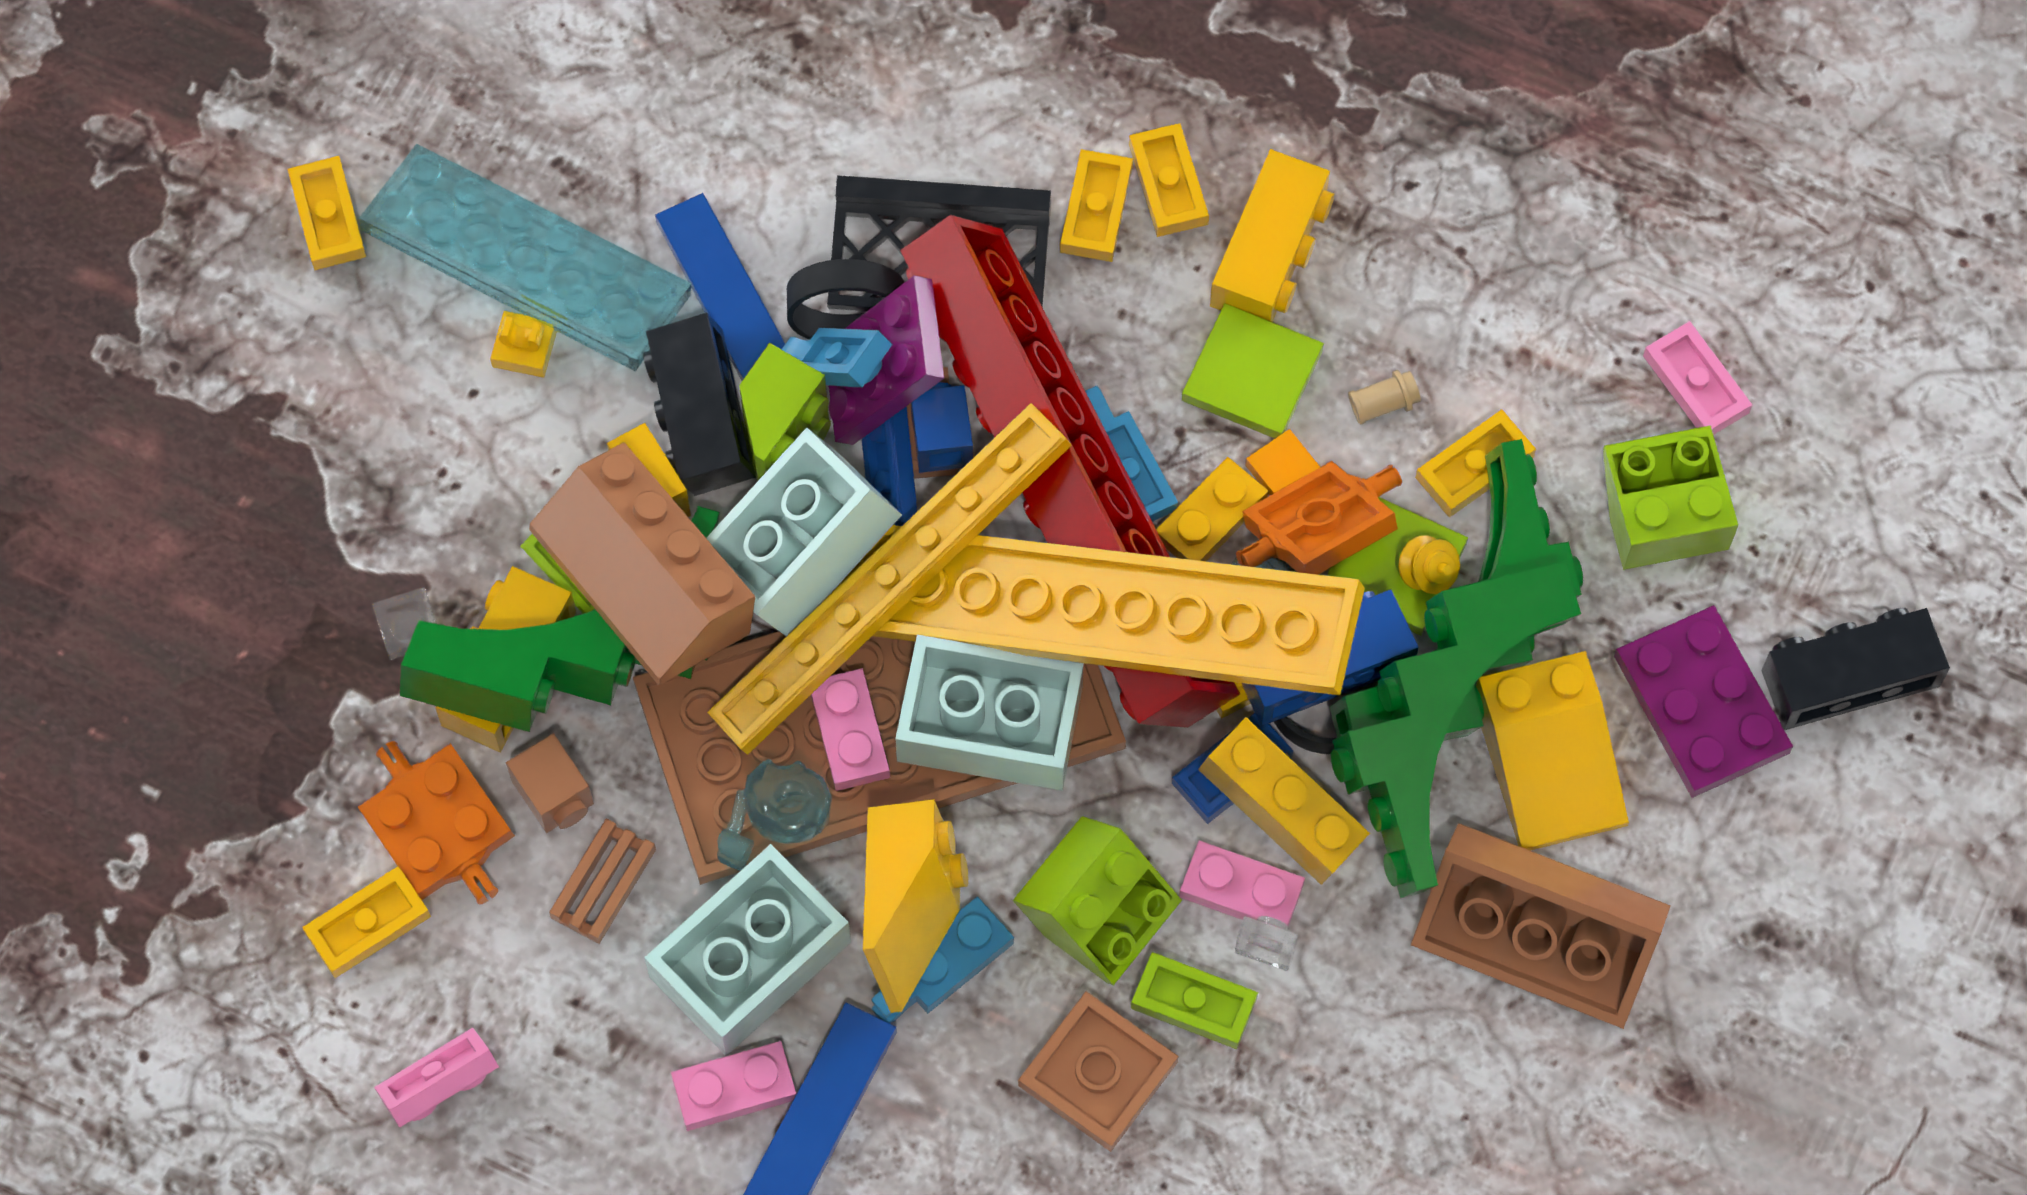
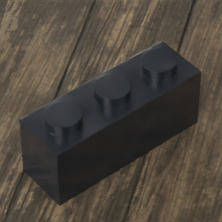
M703 313L646 331L650 350L643 353L644 364L650 380L653 383L657 382L661 399L654 402L655 414L664 433L668 432L671 450L666 451L665 455L684 486L694 496L756 478L723 329L708 313Z
M1897 608L1880 615L1876 619L1877 622L1857 627L1856 623L1847 622L1832 627L1820 638L1804 641L1803 637H1792L1774 645L1772 651H1769L1761 671L1783 729L1788 730L1940 687L1950 666L1928 609L1924 608L1909 613L1907 608Z

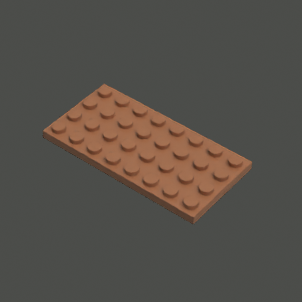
M780 631L739 643L710 656L707 661L703 660L696 664L691 679L677 675L658 685L648 672L633 677L639 701L700 885L739 873L770 844L786 858L867 832L869 807L935 799L939 809L1017 784L1016 782L897 762L895 738L915 647L914 641L872 636L831 675L863 668L890 770V778L839 791H835L811 695L748 755L735 744L707 713L787 637ZM1084 663L1083 688L1067 767L1126 749V740L1100 669L1095 664Z

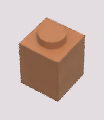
M554 733L506 762L512 783L546 833L556 827L566 829L573 826L584 818L588 812L587 808L594 804L589 785Z

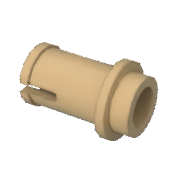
M1395 370L1392 372V378L1348 392L1350 405L1360 425L1370 419L1400 408H1404L1406 412L1413 410L1412 404L1421 401L1418 386L1410 371L1401 374L1399 370Z

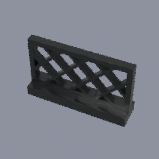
M837 175L831 260L843 259L844 247L852 255L849 259L866 260L865 257L887 239L902 255L900 250L905 246L894 235L895 232L909 221L923 222L928 229H931L936 225L935 223L941 222L949 215L1003 229L1006 236L1015 229L1038 230L1036 248L1019 263L1043 308L1051 216V190ZM847 217L869 218L881 233L858 251L845 236ZM881 219L895 221L887 227ZM906 261L894 269L900 276L909 268ZM1035 261L1033 279L1025 268ZM840 291L828 292L827 307L828 309L868 311L884 298H876V294L868 292L862 296L840 295Z

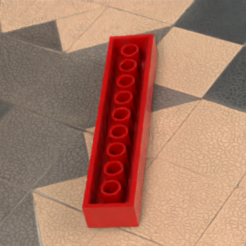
M949 215L902 248L900 251L909 267L906 269L908 280L913 276L932 279L939 337L947 343L955 359L952 362L955 374L966 387L970 388L978 404L976 415L982 426L995 438L1032 403L1072 445L1022 492L1026 499L1023 502L1024 511L1029 520L1037 528L1041 529L1047 543L1170 557L1003 229ZM1104 666L1110 672H1113L1122 690L1119 696L1123 708L1138 724L1188 728L1240 695L1234 682Z

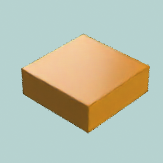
M1290 429L1247 457L1245 464L1256 480L1268 490L1269 496L1320 468L1319 464Z

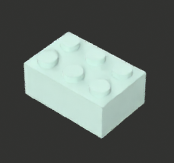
M806 428L706 539L755 595L753 612L782 634L788 636L832 593L902 514L836 450L810 429Z
M917 634L895 738L897 762L1063 791L1083 688L1084 663L1025 656L981 645Z
M770 844L644 958L649 978L727 1056L851 943L849 922Z

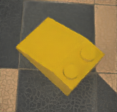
M1586 651L1482 676L1478 679L1476 687L1480 693L1484 709V718L1482 719L1484 726L1481 729L1519 847L1531 851L1628 826L1629 820L1603 702Z
M935 799L868 808L863 952L890 1013L902 1012L960 911V888L968 886V866L965 855L963 853L956 854L953 825L951 821H943Z

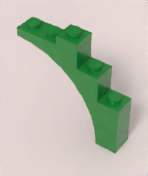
M1522 439L1499 444L1485 456L1491 494L1490 530L1478 582L1566 560L1575 594L1578 598L1582 595L1580 589L1583 585L1582 567L1578 558L1572 556L1569 541L1548 545L1547 538L1550 533L1549 519L1544 508L1538 506L1534 489L1537 481V472L1533 458L1525 453ZM1534 636L1526 638L1507 650L1482 676L1522 667L1533 660L1532 653L1535 648ZM1378 686L1346 695L1330 706L1337 738L1351 730L1393 720L1391 712L1385 711L1381 704ZM1476 686L1472 687L1455 712L1443 741L1466 737L1484 726L1482 721L1484 718V708Z
M698 506L691 521L707 538L718 526L720 512ZM595 609L552 624L509 630L462 629L418 620L401 663L400 696L530 732L537 712L547 713L554 690L611 706L618 685L627 687L635 664H641ZM696 665L678 674V676L691 679Z
M1566 560L1444 590L1426 601L1427 610L1424 614L1426 631L1429 638L1433 642H1437L1439 650L1396 660L1379 671L1381 679L1378 681L1379 698L1385 711L1391 712L1393 720L1348 731L1332 741L1335 748L1331 752L1332 768L1337 780L1345 783L1348 795L1366 790L1370 792L1371 799L1368 800L1369 818L1374 829L1382 833L1387 851L1383 858L1385 873L1390 884L1393 887L1397 886L1400 899L1423 893L1438 886L1430 846V792L1437 756L1455 712L1476 681L1507 650L1528 637L1564 625L1581 615Z

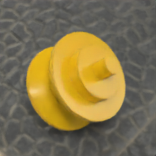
M1427 535L1411 539L1404 546L1399 557V573L1403 582L1412 589L1422 590L1429 594H1438L1441 591L1448 590L1456 581L1460 570V558L1456 548L1446 540L1435 539Z

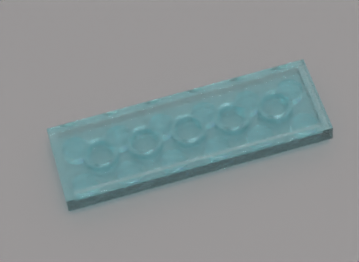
M418 144L414 146L359 217L361 231L516 311L536 319L555 331L635 372L644 361L643 353L650 350L646 331L670 324L691 296L690 282Z

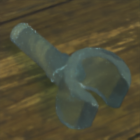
M742 789L737 790L730 822H728L727 828L723 829L717 841L718 860L739 871L746 865L754 846L753 840L740 835L751 795L750 792Z

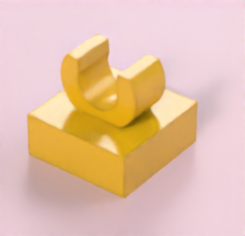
M503 311L490 357L492 367L545 378L558 331L556 321Z

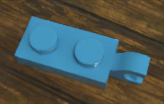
M818 328L811 340L790 337L781 350L824 374L826 385L863 387L864 384L870 382L879 373L882 367L881 360L893 344L879 330Z
M1095 386L1086 390L1085 392L1152 522L1174 512L1178 507V501L1130 412H1125L1114 418L1099 387Z
M977 896L958 912L902 1012L890 1013L881 991L871 999L875 1004L872 1007V1011L879 1019L890 1024L916 1002L927 1014L930 1013L1014 944V936Z

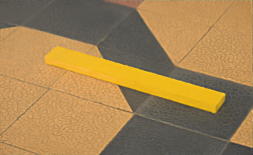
M1030 403L707 713L735 744L748 755L1071 447V443Z

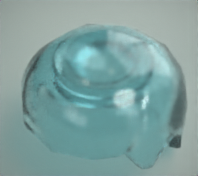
M771 759L761 762L747 775L743 793L745 808L753 829L763 838L782 844L810 841L813 837L820 834L829 823L832 795L826 781L813 770L806 768L805 764L801 761H796L787 766H779L774 764Z

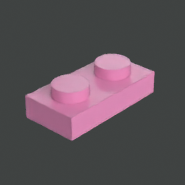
M1690 321L1645 347L1643 357L1696 428L1711 425L1714 435L1750 413L1752 403Z
M863 668L830 676L811 694L835 791L890 778V770Z
M1199 840L1181 886L1179 897L1286 935L1304 886L1305 878Z
M471 1028L374 1088L399 1127H402L410 1121H417L427 1117L435 1110L439 1103L459 1091L470 1090L478 1086L487 1074L499 1068L489 1048L475 1029Z
M781 1041L671 1072L687 1131L789 1103L796 1096Z

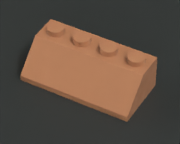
M624 442L578 466L530 522L529 530L658 685L750 634L755 595Z
M1458 823L1436 875L1438 886L1431 888L1411 946L1624 1029L1671 905Z

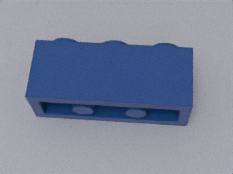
M1391 589L1375 595L1373 591H1367L1363 594L1341 695L1379 681L1381 679L1380 670L1396 660L1416 656L1419 646ZM1241 683L1261 726L1339 696Z

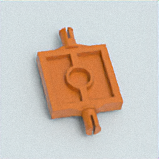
M1331 461L1242 511L1245 526L1259 540L1236 552L1238 563L1240 566L1257 567L1271 558H1278L1285 561L1297 572L1318 575L1398 529L1395 512L1382 503L1378 497L1402 485V479L1398 470L1395 467L1393 468V465H1388L1383 470L1364 479L1347 474Z
M396 741L388 742L386 746L397 762L394 763L383 747L377 751L376 756L384 764L393 779L390 780L386 788L358 806L359 810L421 900L445 884L463 880L478 904L488 902L489 900L477 883L480 882L491 898L497 895L498 889L493 885L481 866L494 850L512 839L515 835L451 743L424 762L411 765L398 747V743Z

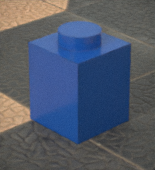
M939 382L910 403L919 473L963 468L973 459V441L965 385L952 386L948 383Z

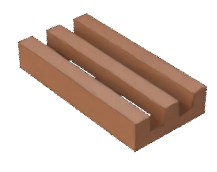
M606 818L549 912L551 919L600 944L655 853V844L647 839L643 841L637 838L636 834L628 829L622 830L618 828L616 823ZM614 840L617 842L577 910L573 915L569 914L570 908L610 842ZM631 849L636 852L593 926L586 923V919L627 851Z

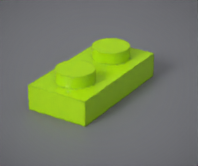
M1151 952L1132 999L1131 1009L1237 1050L1256 1003L1258 992Z

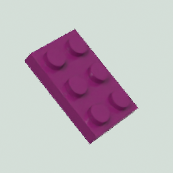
M919 276L911 277L845 328L879 330L893 345L881 360L882 367L879 373L870 382L864 384L863 387L828 385L830 395L829 414L833 421L835 442L854 445L944 379L932 279Z
M1714 605L1616 649L1614 654L1615 660L1691 798L1791 753L1793 745Z

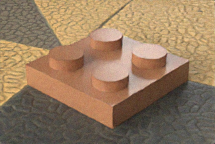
M1085 991L1019 1078L1018 1086L1111 1152L1176 1066L1179 1056Z

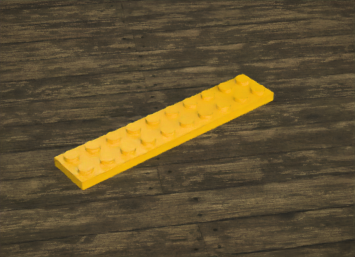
M893 525L832 593L902 526ZM977 535L873 636L916 642L918 634L981 645L1025 656L1340 696L1365 587L1359 579Z

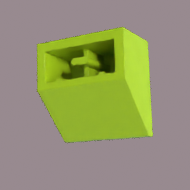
M769 343L739 385L745 431L757 482L806 428L824 440L831 426L825 375Z
M1711 425L1604 445L1603 456L1609 517L1623 570L1730 549L1739 524Z
M1081 816L1012 901L1043 936L1103 981L1114 986L1180 904L1182 899L1121 828Z

